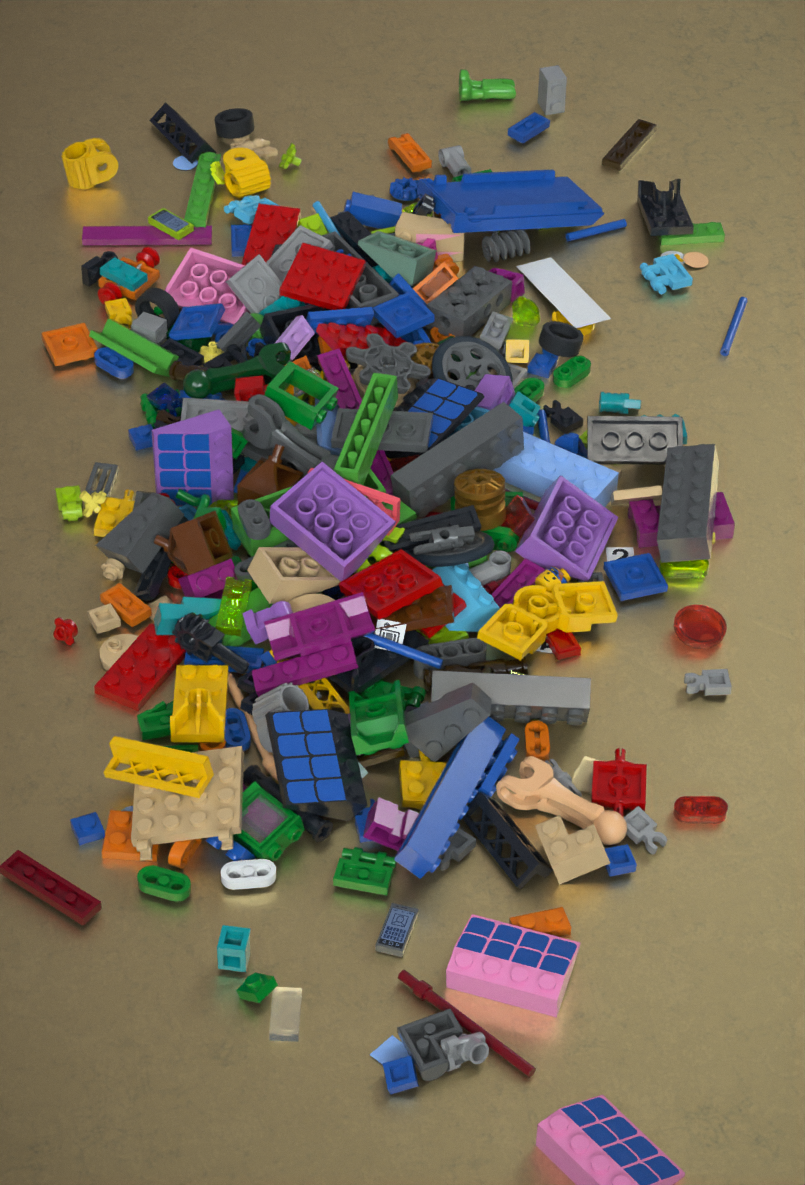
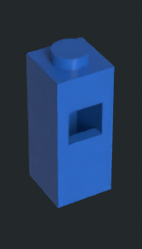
M352 192L350 200L346 199L344 212L349 211L362 225L384 229L396 226L402 214V203Z

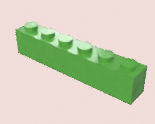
M373 373L334 468V472L343 479L364 485L398 399L397 376Z

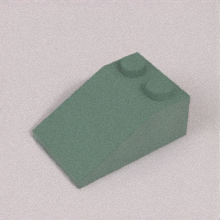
M377 231L358 241V245L392 278L399 273L410 286L422 281L433 271L436 250L381 231Z

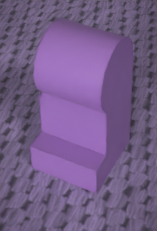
M279 601L270 608L254 613L251 609L242 614L247 631L256 645L269 639L264 624L265 621L292 614L293 611L288 602Z

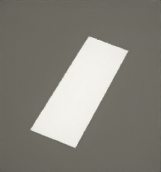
M551 257L516 266L575 328L611 319Z

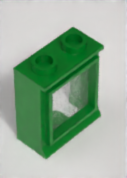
M254 781L243 792L242 833L233 834V840L256 856V859L276 861L292 842H296L301 837L305 829L300 815L297 816L290 809L283 808L281 802Z

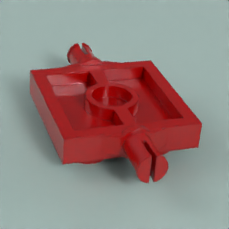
M617 748L615 750V760L593 761L591 802L604 808H613V811L620 813L622 816L624 809L634 810L639 806L645 811L647 764H634L625 761L626 750L622 748L620 756V748Z

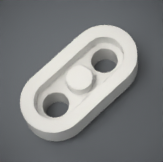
M267 859L232 861L226 863L221 869L222 884L232 890L267 887L276 880V866Z

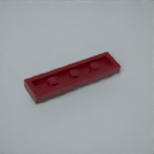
M17 850L0 865V874L82 926L102 909L100 900L20 850Z

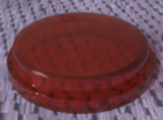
M689 605L677 612L673 624L678 638L687 646L696 649H709L716 646L724 639L727 630V624L723 616L715 609L704 605Z

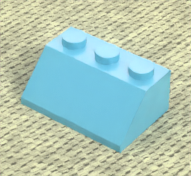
M467 565L436 567L432 570L441 577L442 583L445 586L452 585L453 592L462 598L467 606L454 617V623L445 625L449 631L478 632L500 609L493 596L487 593L482 587L481 582L469 571Z

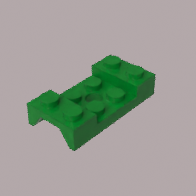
M400 680L394 681L388 694L364 699L355 691L349 692L351 737L356 755H371L381 749H396L409 743L404 715L405 700Z

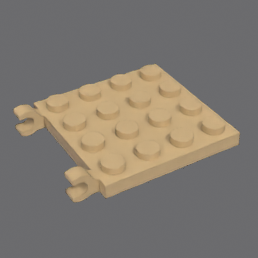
M242 746L192 752L208 756L214 773L200 798L135 784L131 842L133 847L137 848V852L140 851V861L152 860V845L218 836L219 841L222 842V850L233 849V834L242 833L244 765ZM146 769L141 772H138L137 774L140 776H146L148 774L153 773L154 771ZM170 774L162 777L161 780L168 782L178 777L177 775ZM194 779L184 784L185 786L196 788L200 780Z

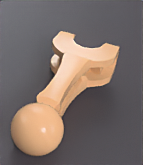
M528 756L520 763L519 774L521 779L507 775L496 785L498 797L516 809H538L556 816L560 815L582 829L594 824L604 845L618 844L627 833L626 820L620 813L612 810L605 811L603 806L589 802L574 794L553 777V769L548 763L536 757Z

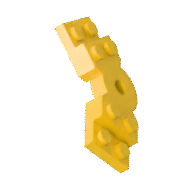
M604 581L556 584L551 593L546 591V587L530 585L519 589L514 595L513 604H504L478 631L477 638L521 661L528 653L533 654L545 642L547 633L557 628L566 633L590 631L592 624L616 622L618 614Z

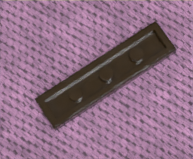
M638 119L603 157L602 165L621 171L655 133L657 125Z

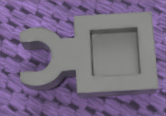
M728 669L702 670L701 675L686 673L684 677V684H687L686 693L695 694L700 690H704L705 696L731 694L732 686Z
M639 806L624 817L627 823L626 835L636 844L643 841L649 853L654 855L658 849L653 842L660 843L662 847L666 845L667 837L661 832H655L657 823Z

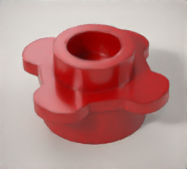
M61 617L56 618L54 621L56 628L53 632L55 639L64 641L69 646L74 644V637L78 634L75 622L71 619L63 620Z

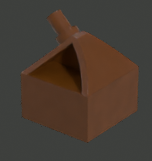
M275 444L272 455H269L268 459L261 457L238 483V505L243 501L255 500L292 487L304 477L303 472L281 464V456L285 447Z
M216 511L170 528L169 539L157 535L154 540V544L164 548L169 559L188 575L234 557Z

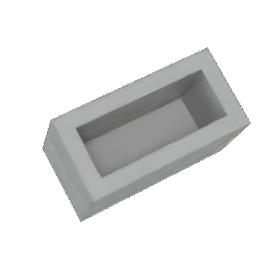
M559 65L544 67L539 70L538 104L545 115L565 112L567 77Z

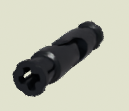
M251 765L243 772V784L245 786H250L255 781L262 789L282 803L279 783L275 778L268 777L262 773L258 765ZM290 809L297 816H301L304 829L313 835V839L316 842H322L329 836L333 828L332 822L323 820L315 814Z

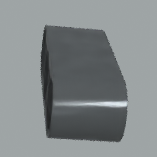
M469 638L423 645L416 648V650L443 659L441 669H444V666L457 664L466 667L473 662L486 661L487 644L478 638ZM414 660V674L419 679H423V669L437 670L435 667Z

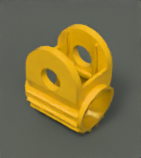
M100 138L73 143L62 152L61 157L68 183L74 188H92L96 184L110 180L118 170L116 157L111 153L108 143ZM106 163V169L100 171L99 167L103 166Z
M233 148L224 153L225 186L233 196L242 198L270 188L271 178L268 166L264 160H260L254 151L247 148ZM237 157L245 158L241 161L235 160V158Z

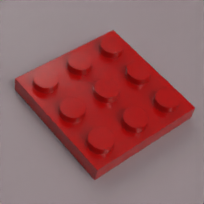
M302 243L279 289V295L329 310L345 309L365 269L366 260Z
M402 549L339 583L341 592L346 596L363 592L369 613L378 620L390 616L393 612L412 604L413 601L432 593L443 585L442 579L438 574Z

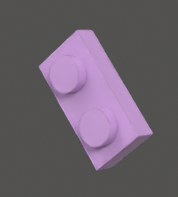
M303 315L297 316L275 343L284 342L289 346L291 350L289 361H292L315 332Z

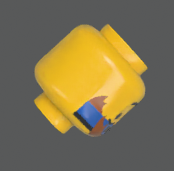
M551 566L536 577L535 585L546 587V591L551 593L556 584L569 583L571 578L564 569L561 568L559 570Z

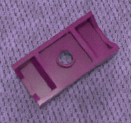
M717 492L713 528L715 540L733 538L735 522L723 492ZM653 499L629 501L628 518L634 520L639 548L658 546L657 534L661 505L655 506Z

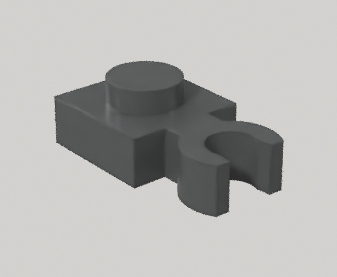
M458 828L456 833L451 838H448L451 843L442 855H439V858L442 859L440 870H446L450 866L452 858L458 862L476 847V838Z

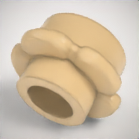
M109 558L106 563L101 565L102 570H104L103 575L107 579L115 581L117 578H123L125 566L120 561Z

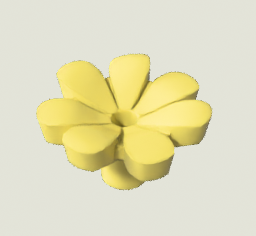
M212 341L209 342L208 347L202 346L200 348L201 353L199 354L204 356L205 364L224 352L217 348L216 342Z
M86 490L83 491L79 496L85 502V507L82 509L83 516L89 517L93 511L98 513L101 510L99 504L105 501L107 494L100 491L99 493L93 492L90 495Z

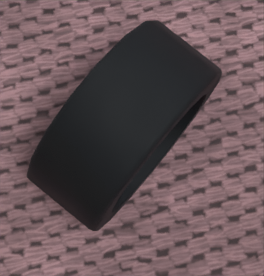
M244 108L222 111L214 119L216 133L222 138L244 137L251 134L255 128L253 113Z
M152 287L137 299L135 303L136 314L139 317L143 312L157 316L150 305V302H152L163 312L164 319H167L168 330L179 316L178 305L169 293L160 288Z
M551 321L543 325L539 344L544 350L554 355L574 357L579 354L584 337L581 331L574 326L563 322Z

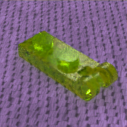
M227 576L216 622V629L223 634L241 636L244 624L242 613L247 610L252 580L244 579V581L235 580V577Z

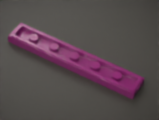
M83 226L82 245L212 244V226L194 227L193 232L180 240L154 226Z

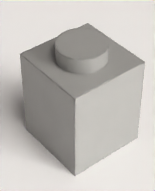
M143 312L137 319H134L131 330L160 346L167 339V319Z

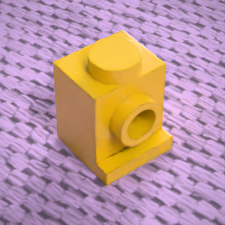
M506 339V361L510 363H528L529 340Z

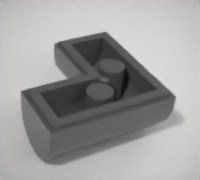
M447 1009L397 1027V1033L409 1056L411 1055L414 1065L422 1079L431 1081L441 1077L448 1069V1060L439 1046L441 1045V1040L453 1035L459 1037L463 1034V1030L452 1010Z

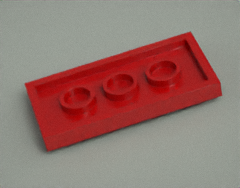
M259 203L241 264L246 265L259 254L267 262L272 256L275 245L283 244L297 229L298 221L301 217V209Z
M330 322L329 324L319 323L316 332L332 350L340 349L342 356H346V350L349 347L368 349L366 338L367 335L372 333L380 335L389 346L397 347L406 342L401 337L396 338L385 327L378 328L371 325L364 327L354 324L338 325Z
M150 623L95 684V693L139 712L172 674L177 665L185 659L186 650H181L180 644L174 642L176 636L156 635L155 625Z

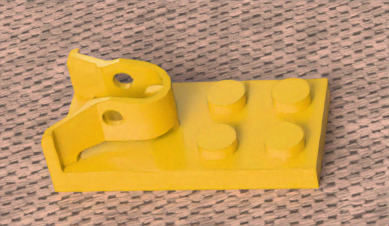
M177 665L173 714L170 716L171 742H224L229 675L228 665Z

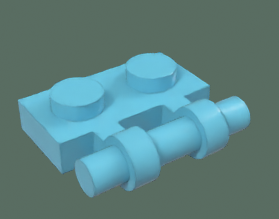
M248 195L241 201H231L229 205L224 207V211L226 214L233 213L235 217L246 224H253L259 203L280 205L267 198L260 199L258 195Z
M674 254L654 258L653 265L648 266L647 263L640 265L643 277L650 281V286L654 291H658L659 294H664L667 291L665 287L667 285L672 290L692 285L693 278Z

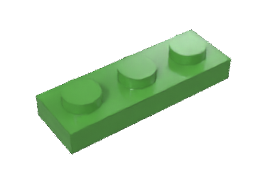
M721 222L693 223V234L660 235L658 237L661 245L724 242L725 234Z

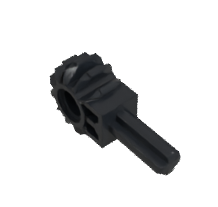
M191 612L177 621L172 632L176 636L174 642L179 643L181 650L185 649L189 656L194 654L206 663L215 656L240 674H244L247 671L250 663L222 645L225 634L211 626L209 619L205 620L202 614L196 615Z

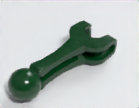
M284 342L268 344L261 349L258 356L248 361L222 368H208L207 371L200 369L192 370L183 380L184 391L191 398L204 399L209 394L214 395L225 390L234 389L236 378L264 376L265 384L268 385L285 367L284 365L289 362L291 350Z

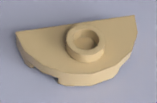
M119 634L103 642L100 648V661L103 664V668L108 671L138 636Z

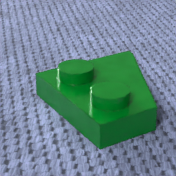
M174 700L168 704L162 701L155 705L153 709L146 710L137 715V723L142 740L171 735L170 716L173 714Z

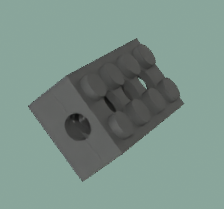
M473 267L427 304L426 307L434 314L435 322L425 327L428 329L436 327L440 334L448 337L449 333L455 335V337L472 336L487 323L492 311L499 313L510 304L512 281L501 275L489 272L482 267Z

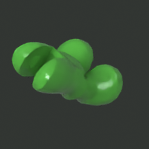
M460 69L459 99L460 101L514 99L516 96L515 82L512 79L506 78L476 81L470 78L469 72L466 69Z

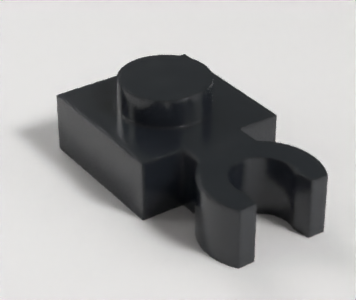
M557 400L553 401L552 408L547 405L543 406L546 417L550 418V423L562 433L567 434L583 426V418L569 407L562 409L560 402Z

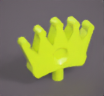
M215 161L211 164V175L218 185L225 184L223 180L225 173L220 162Z

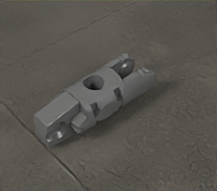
M452 525L434 530L415 532L409 535L412 542L429 539V543L418 545L413 549L415 555L464 546V542L474 539L475 532L473 526L459 527V525Z

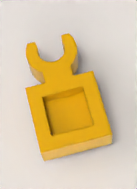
M126 298L104 302L109 319H113L120 324H127L131 328L132 311Z

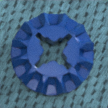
M405 177L403 179H396L395 182L390 184V194L398 200H415L419 198L417 194L419 180H413L412 177L409 179Z

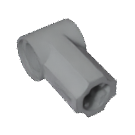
M460 145L439 149L438 157L441 166L448 167L454 177L471 173V167L464 159V152Z
M495 551L490 554L488 561L470 568L469 571L481 582L483 587L491 581H498L510 574L511 556L505 551Z

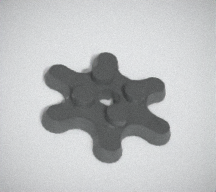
M372 333L367 335L366 338L368 349L349 347L346 350L348 361L363 366V370L359 373L360 382L364 385H369L373 373L397 376L398 393L405 394L411 386L407 378L422 380L428 378L431 373L429 367L417 364L411 360V357L417 352V348L409 342L393 347L387 345L380 335Z

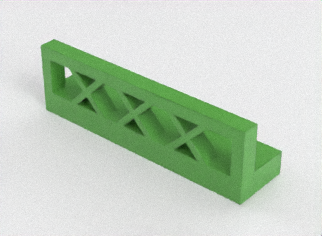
M108 318L102 332L91 330L89 337L154 374L170 377V367L179 357L113 319Z

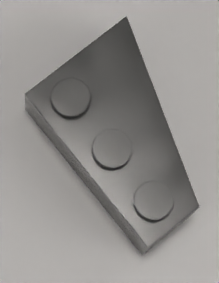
M153 492L100 540L96 546L108 559H116L125 567L143 574L161 549L160 546L154 544L155 537L160 535L168 539L170 528L177 526L184 514L170 498Z
M472 682L444 694L443 698L436 701L422 703L419 708L410 712L404 711L409 741L433 762H436L491 715L492 699Z

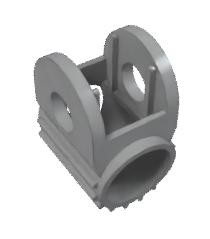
M284 683L256 698V702L252 704L253 720L257 725L258 737L263 748L268 752H272L265 716L268 712L308 710L307 696L302 689L298 688V685Z

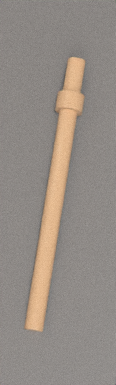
M229 673L228 689L237 708L240 709L241 700L244 699L240 688L237 687L238 684L233 674ZM240 709L245 714L250 734L263 759L262 765L265 771L278 781L274 757L271 752L265 750L261 745L253 716Z

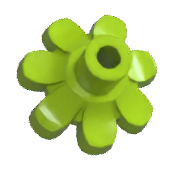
M293 143L288 147L286 154H283L279 167L287 169L291 163L299 166L302 159L295 156L297 150Z

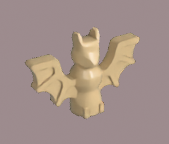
M247 135L233 138V144H230L231 149H250L259 158L268 159L270 156H278V150L269 146L270 141L264 140V138H256L251 142L250 137ZM237 157V158H235V160H238V161H241V160H244V159H245V158H243V157Z

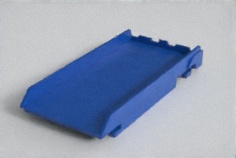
M553 169L463 174L461 182H447L446 175H435L434 181L430 178L419 179L417 190L419 199L425 193L434 197L435 207L433 210L438 215L440 213L441 218L447 224H451L453 233L590 226L604 215L602 208L568 176L555 177Z

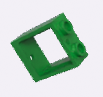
M289 361L267 385L264 396L276 402L286 417L312 430L317 423L321 424L324 421L328 410L332 412L338 402L336 395L339 388ZM290 385H293L320 401L313 407L285 390Z

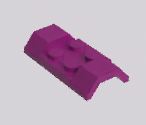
M363 592L264 622L275 662L298 655L305 656L351 642V639L375 632Z

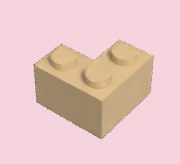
M560 815L535 825L559 884L610 864L594 824L568 835Z

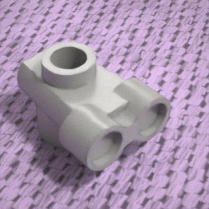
M481 1032L469 1035L461 1034L459 1037L453 1035L441 1040L442 1051L448 1060L447 1072L460 1068L461 1064L468 1060L474 1064H480L489 1054V1047L485 1043V1036Z

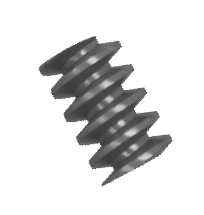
M522 229L509 230L507 233L501 232L499 235L494 234L491 237L486 236L482 240L483 254L488 262L491 260V257L494 262H498L499 255L502 260H506L507 254L510 258H514L515 252L517 256H522L523 251L525 254H529L531 250L529 237L526 231Z

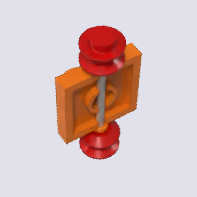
M150 247L143 248L136 255V262L125 257L120 259L147 273L148 281L134 292L103 276L98 279L99 287H101L98 290L100 302L105 305L104 302L122 299V296L137 300L160 278V271L154 269L160 263V257L156 250Z

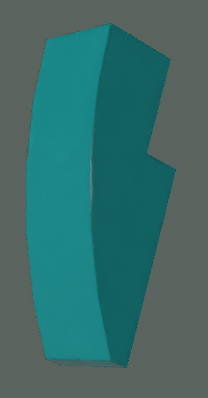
M183 597L181 604L159 603L154 617L156 635H174L172 632L181 617L193 612L196 615L202 614L203 619L208 620L232 605V600Z

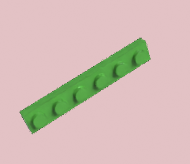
M213 152L200 154L184 220L193 224L194 227H206L216 186V181L211 175L212 171L210 168H212L211 164L215 161H219L221 164V154Z

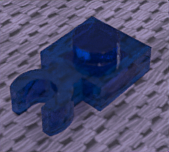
M165 382L147 395L148 401L159 410L168 409L169 413L177 416L175 409L178 407L182 408L183 399L180 398L177 391Z

